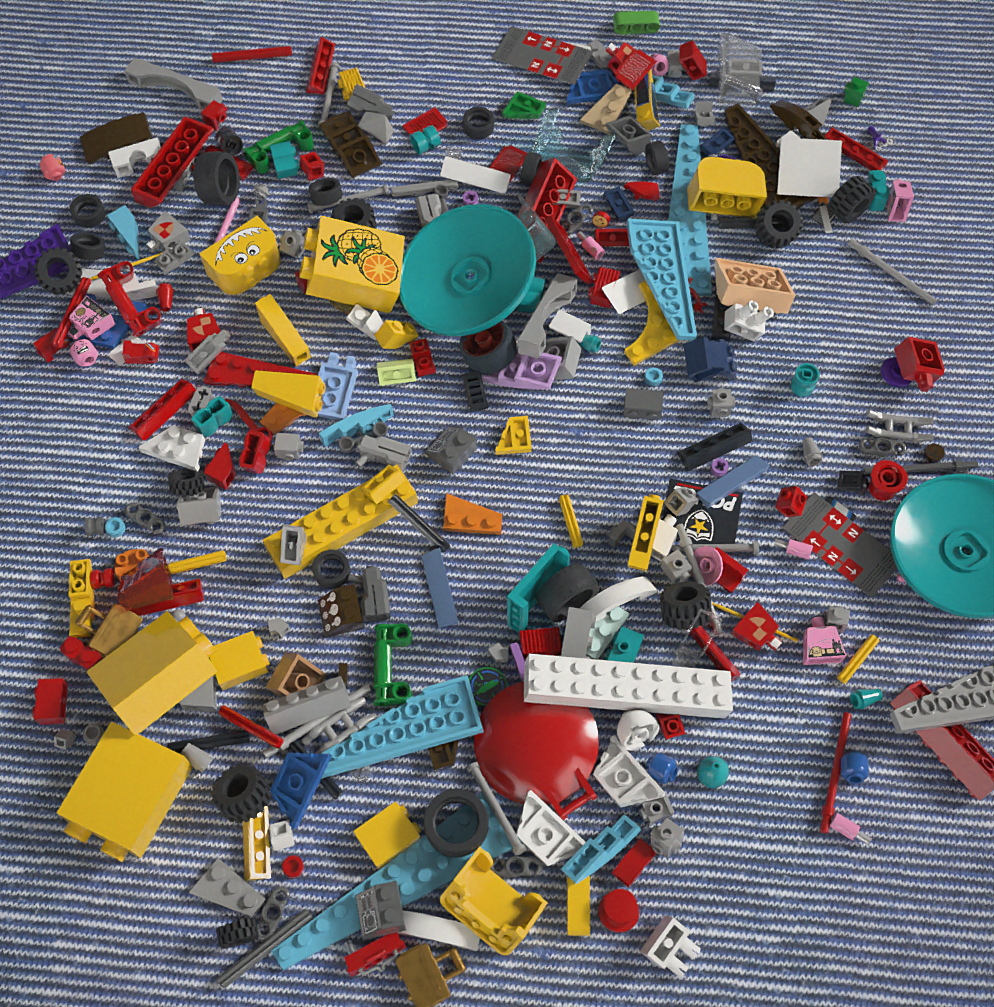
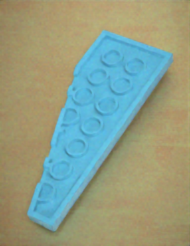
M628 219L626 224L630 252L677 340H695L697 333L679 222Z
M468 675L426 687L422 690V693L414 698L413 696L406 700V703L398 708L389 710L367 724V727L360 732L356 731L351 734L349 739L341 744L337 743L324 751L322 754H331L332 757L322 778L483 733Z

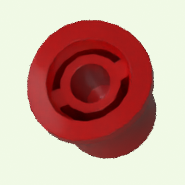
M879 461L871 471L869 492L878 500H890L896 493L905 488L908 482V475L905 469L894 461Z
M615 889L607 893L600 901L598 915L601 923L607 929L616 933H623L631 930L636 925L639 918V907L636 898L631 892L625 889Z

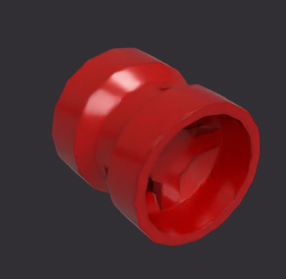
M109 568L104 571L91 570L90 583L92 589H100L103 586L113 588L115 585L113 569Z

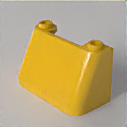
M479 846L441 895L440 903L448 912L501 955H509L527 935L548 902L537 893L528 892L524 897L490 870L493 865L491 855Z

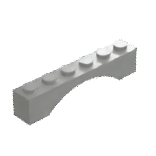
M134 57L125 69L128 83L142 88L166 86L178 89L190 96L201 110H204L213 100L219 103L223 101L220 89L216 86L197 81L145 60Z
M557 273L554 280L550 281L548 290L544 291L541 301H538L535 312L531 313L529 322L525 323L522 334H519L517 337L516 345H518L519 354L540 358L546 348L544 322L555 310L572 302L577 293V278Z

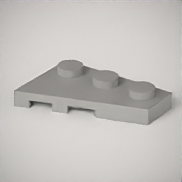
M219 858L189 891L191 895L198 896L252 918L267 901Z

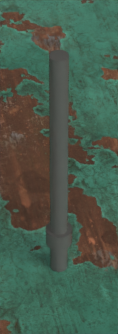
M954 460L947 463L901 466L905 469L906 473L940 470L963 471L964 469L978 468V461ZM873 467L863 468L864 475H871Z

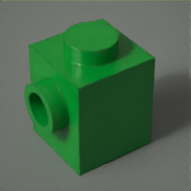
M853 77L851 82H847L844 88L846 94L843 102L859 107L869 82Z

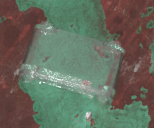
M721 33L717 52V59L720 60L718 103L757 105L758 99L762 98L759 76V60H761L762 50H759L758 46L729 33Z

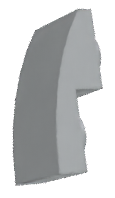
M181 240L170 252L165 250L154 262L165 273H168L182 265L195 253Z

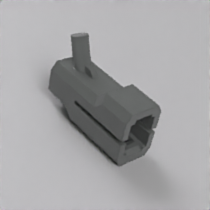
M356 84L346 108L358 114L363 112L384 114L391 121L394 111H392L393 106L385 103L382 96Z
M376 566L366 567L362 570L363 577L350 574L348 582L360 584L364 590L365 597L361 600L363 621H377L374 592L378 620L390 619L388 588L386 581L381 577L380 568Z

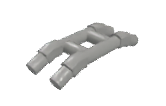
M870 409L866 411L865 415L867 417L873 418V420L878 422H886L885 429L866 426L865 432L874 437L906 440L915 443L933 441V434H912V426L933 425V417L912 418L888 415ZM893 423L904 424V433L894 432Z
M361 697L352 701L351 707L336 712L319 725L313 727L301 740L307 745L324 731L330 741L326 742L316 752L323 753L335 744L344 742L354 732L361 731L367 727V724L377 719V715L372 713L367 717L361 718L355 724L353 723L348 714L366 704L365 698ZM341 719L347 729L337 736L331 726Z

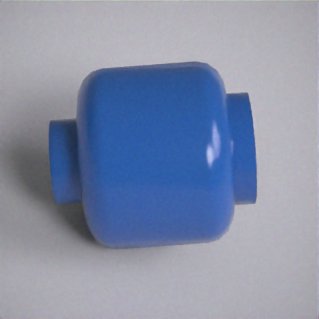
M850 751L843 755L841 758L842 777L852 784L862 783L869 776L868 758L858 751Z
M661 753L655 754L653 758L649 757L645 768L648 769L647 773L652 779L664 785L673 782L678 773L676 761Z

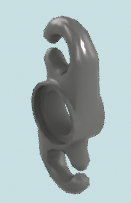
M581 204L569 213L567 220L562 223V226L569 227V230L566 231L568 236L582 227L584 220L589 217L588 213H582L583 209L587 208L589 209V214L593 213L591 205ZM573 217H579L580 221L578 223H572L571 219Z
M887 438L868 440V443L871 445L870 449H866L863 446L867 442L866 439L859 442L860 451L867 455H877L879 457H885L888 454L897 455L894 446L902 448L899 452L900 456L906 453V446L900 440H890ZM878 444L886 445L887 450L881 451L878 448Z
M136 502L130 503L125 507L126 516L140 527L153 531V525L159 523L161 525L160 529L154 530L153 533L160 534L165 530L164 520L149 509L137 506V511L130 513V508L137 506ZM145 514L150 515V519L147 522L140 521L141 516Z
M513 856L509 859H499L503 866L501 871L497 872L494 869V865L497 863L496 858L492 859L493 865L490 868L499 877L518 878L522 875H532V872L529 870V864L532 862L537 865L534 875L538 876L542 872L543 864L536 857ZM513 861H518L521 863L522 869L518 873H513L509 865Z
M283 886L272 890L262 909V918L258 926L266 925L269 927V932L266 935H263L260 929L257 928L259 933L258 939L262 941L275 933L283 917V908L287 904V900L278 901L276 899V894L279 892H283L285 898L290 897L289 890ZM276 907L279 911L278 916L272 920L268 919V909Z

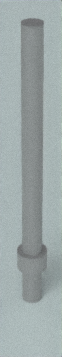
M854 239L848 242V245L857 250L860 256L868 258L933 306L937 302V299L870 252L867 246H862Z
M678 524L676 529L680 537L679 543L686 553L689 564L692 566L695 581L698 584L705 585L691 547L693 545L691 538L687 536L684 525ZM711 601L712 617H710V622L717 636L722 634L723 631Z
M366 684L350 694V702L370 692V687ZM335 713L310 721L286 737L282 736L281 738L284 739V743L281 748L277 749L270 746L262 752L267 759L279 750H285L289 747L290 743Z

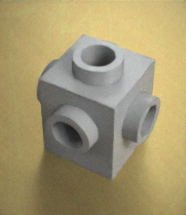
M292 229V232L286 230L285 234L281 236L279 251L300 259L302 252L305 251L303 249L305 237L302 236V232Z
M717 388L712 390L711 396L707 398V406L710 408L711 417L730 416L732 407H735V397L731 395V389Z
M666 818L660 826L656 825L651 831L650 846L657 854L668 858L672 853L676 854L681 848L684 829Z

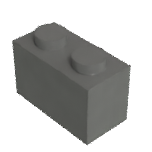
M626 388L623 417L660 420L663 391Z

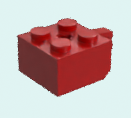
M909 336L894 348L903 379L915 381L920 391L927 392L934 387L933 383L943 376L945 368L936 342Z

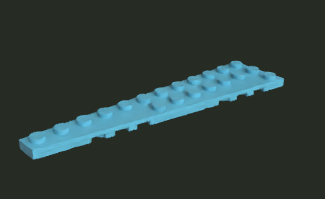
M687 124L681 125L668 221L679 222L687 277L692 278L689 287L693 288L698 296H711L712 286L705 212L689 211L687 187L701 161L698 125Z
M481 793L477 797L486 807L489 829L487 837L480 847L488 852L493 859L514 848L484 794ZM465 805L438 825L436 831L448 843H464L471 839L476 832L478 826L477 816L473 809ZM425 835L271 952L282 969L286 970L361 929L355 895L374 885L397 880L403 908L454 880L475 852L458 858L445 856L432 847Z

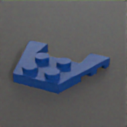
M86 293L85 297L88 296L94 302L96 301L94 294ZM131 301L138 313L147 309L146 303ZM111 314L115 322L113 327L93 340L88 339L83 334L78 340L86 339L94 346L115 349L128 333L127 330L130 326L125 323L122 316Z

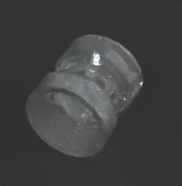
M447 147L445 148V154L447 157L461 160L462 148Z

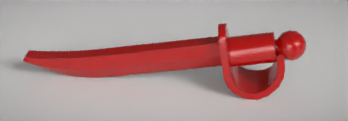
M225 399L250 430L262 433L268 432V437L272 440L273 433L267 427L258 428L237 402Z

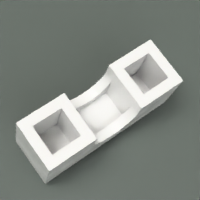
M157 137L108 152L117 178L133 174V165L137 161L144 160L150 164L161 149Z

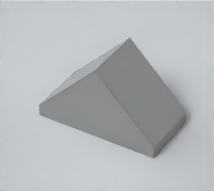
M283 524L281 563L301 564L307 540L303 527Z

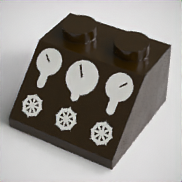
M354 584L335 588L318 600L325 638L364 629Z

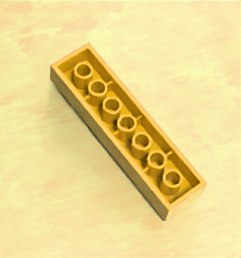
M397 464L393 467L401 472L405 481L378 504H375L360 489L368 482L366 481L290 524L303 527L307 537L300 565L280 562L282 529L262 540L267 552L284 579L313 564L317 555L323 551L337 550L400 514L388 502L394 494H397L410 507L418 503L416 491Z

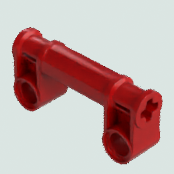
M122 261L98 273V278L104 282L106 291L125 323L129 324L134 337L142 336L147 331L160 325V311L155 307H149L138 313L122 287L123 284L130 282L134 278V270L130 262ZM123 269L130 270L128 274L121 273ZM152 314L157 315L156 320H150L148 317Z

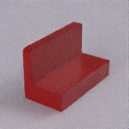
M716 546L715 549L719 552L723 562L722 574L716 583L729 593H732L745 578L748 569Z

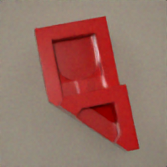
M640 181L627 182L624 185L626 190L629 189L635 195L634 198L636 200L639 197L657 201L660 198L658 183Z

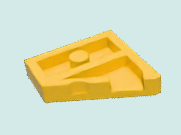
M528 416L509 417L506 428L501 435V440L498 446H496L495 454L532 452Z

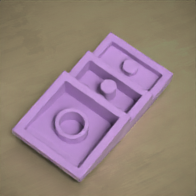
M517 350L515 358L506 368L491 375H483L482 381L513 388L550 389L562 357L542 353L538 359L519 354Z

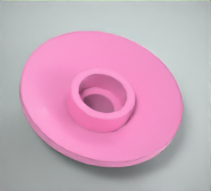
M699 547L694 551L695 558L705 585H712L718 581L722 574V558L713 547Z

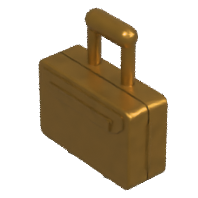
M117 603L111 607L107 615L91 605H87L76 620V625L93 634L87 646L93 648L92 651L97 650L104 659L139 632L137 629L143 619ZM91 612L104 619L97 631L84 624Z
M419 944L405 951L395 961L400 971L398 978L401 981L404 980L409 991L407 998L410 1002H414L416 1007H434L450 998L451 993L446 981L464 973L466 970L456 948H451L434 958L428 944ZM451 956L456 970L442 976L437 963Z

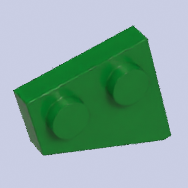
M517 91L502 112V118L539 119L546 108V103Z

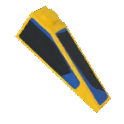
M651 70L635 87L637 122L647 131L660 127Z

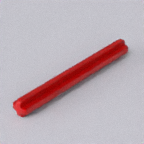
M281 46L212 53V61L219 63L292 56V47Z
M81 278L51 341L54 348L59 349L62 347L72 326L69 317L85 298L91 285L90 278Z

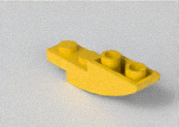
M90 559L70 561L68 596L71 599L69 636L75 638L92 637L90 632L76 625V620L85 606L91 605L95 608L94 589H92L90 583V572L92 570ZM91 612L84 624L92 628L95 614Z

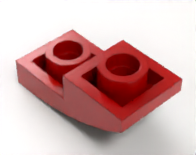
M427 339L409 342L418 377L436 373Z
M655 713L665 740L686 734L679 714Z
M640 838L616 866L612 874L629 888L657 853Z

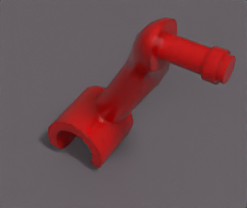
M689 277V278H688V283L690 284L691 281H692V278ZM689 287L690 294L696 301L694 311L704 313L701 308L702 305L707 306V303L702 302L697 292Z

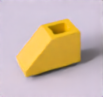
M386 320L374 336L383 349H397L416 339L419 335L415 331L414 325L409 322Z

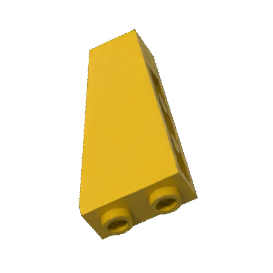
M269 294L255 302L261 324L293 364L297 367L310 359L311 355L308 346L272 295Z
M256 370L251 387L256 395L315 418L318 416V411H321V397L325 393V383H323L320 376Z
M653 494L644 496L627 567L647 572L664 500L660 499V496Z

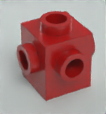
M797 486L781 488L775 508L785 517L801 516L807 495Z

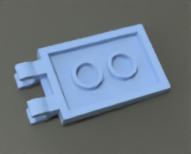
M330 352L328 363L321 364L318 374L323 383H325V393L321 397L324 404L321 411H318V416L341 421L346 417L358 370L355 369L356 361L354 356L347 357L344 367L338 365V353Z

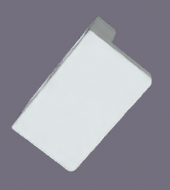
M560 309L549 325V328L564 336H573L578 343L582 342L585 335H590L591 324Z

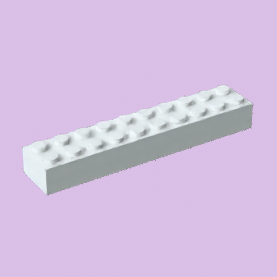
M529 654L524 662V702L628 711L644 710L652 713L726 718L733 711L731 671Z

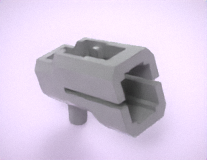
M438 194L427 195L429 204L427 203L426 196L415 199L421 229L442 214Z
M365 435L358 442L357 450H359L361 457L355 461V464L361 467L368 460H374L386 464V466H395L397 464L401 471L404 472L412 453L411 446L383 436L372 438Z

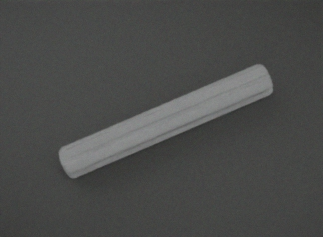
M450 179L391 187L393 197L434 192L435 187L440 184L445 185L448 190L458 189L459 186L458 181Z

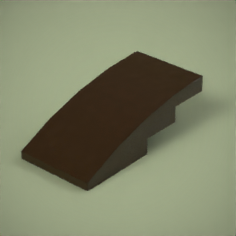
M349 110L319 124L333 151L352 178L383 164L368 136L364 135L362 129L358 127V122H355Z
M144 112L110 121L79 136L86 161L90 165L103 157L109 160L108 152L153 139L147 116Z

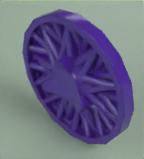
M896 357L886 359L881 365V375L891 386L902 388L911 384L912 381L903 379Z

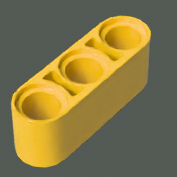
M567 876L568 936H590V876L578 884Z

